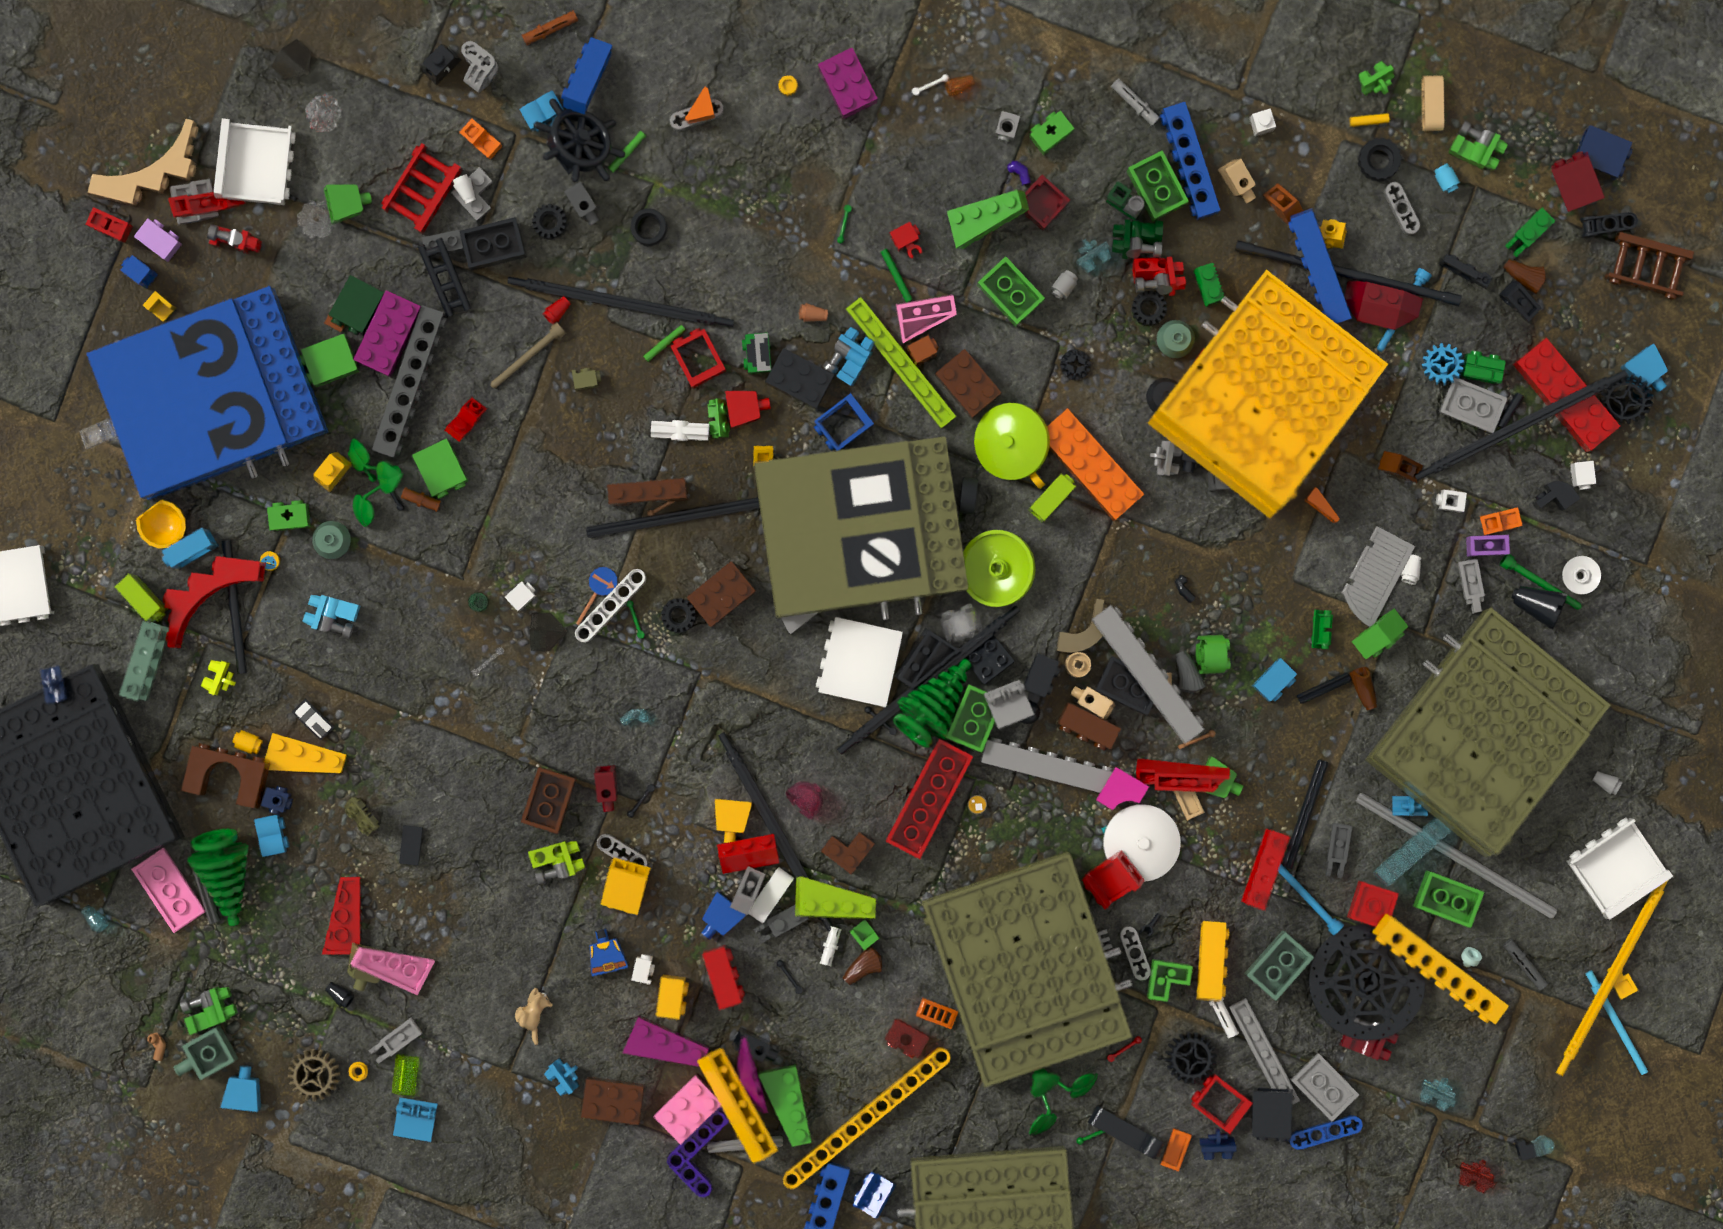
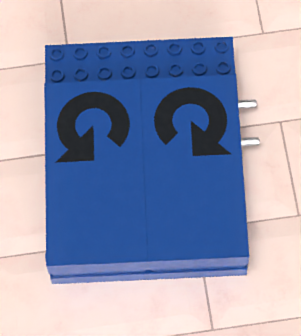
M271 286L234 300L231 298L87 353L140 498L152 501L244 465H247L251 478H254V475L256 478L258 475L253 462L278 453L282 465L288 466L289 462L284 450L329 433L312 386L308 381L306 370L301 362L300 354L277 293Z

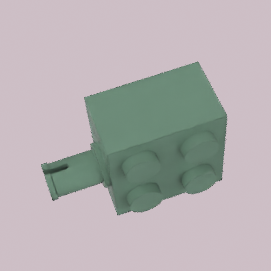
M218 1026L183 1045L182 1048L188 1059L175 1065L174 1070L180 1077L184 1073L195 1069L199 1079L202 1080L238 1060V1057L222 1027Z

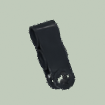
M1632 212L1580 218L1584 233L1582 238L1630 231L1637 226L1638 218ZM1624 218L1631 220L1630 227L1624 224ZM1605 220L1611 221L1612 229L1606 228Z

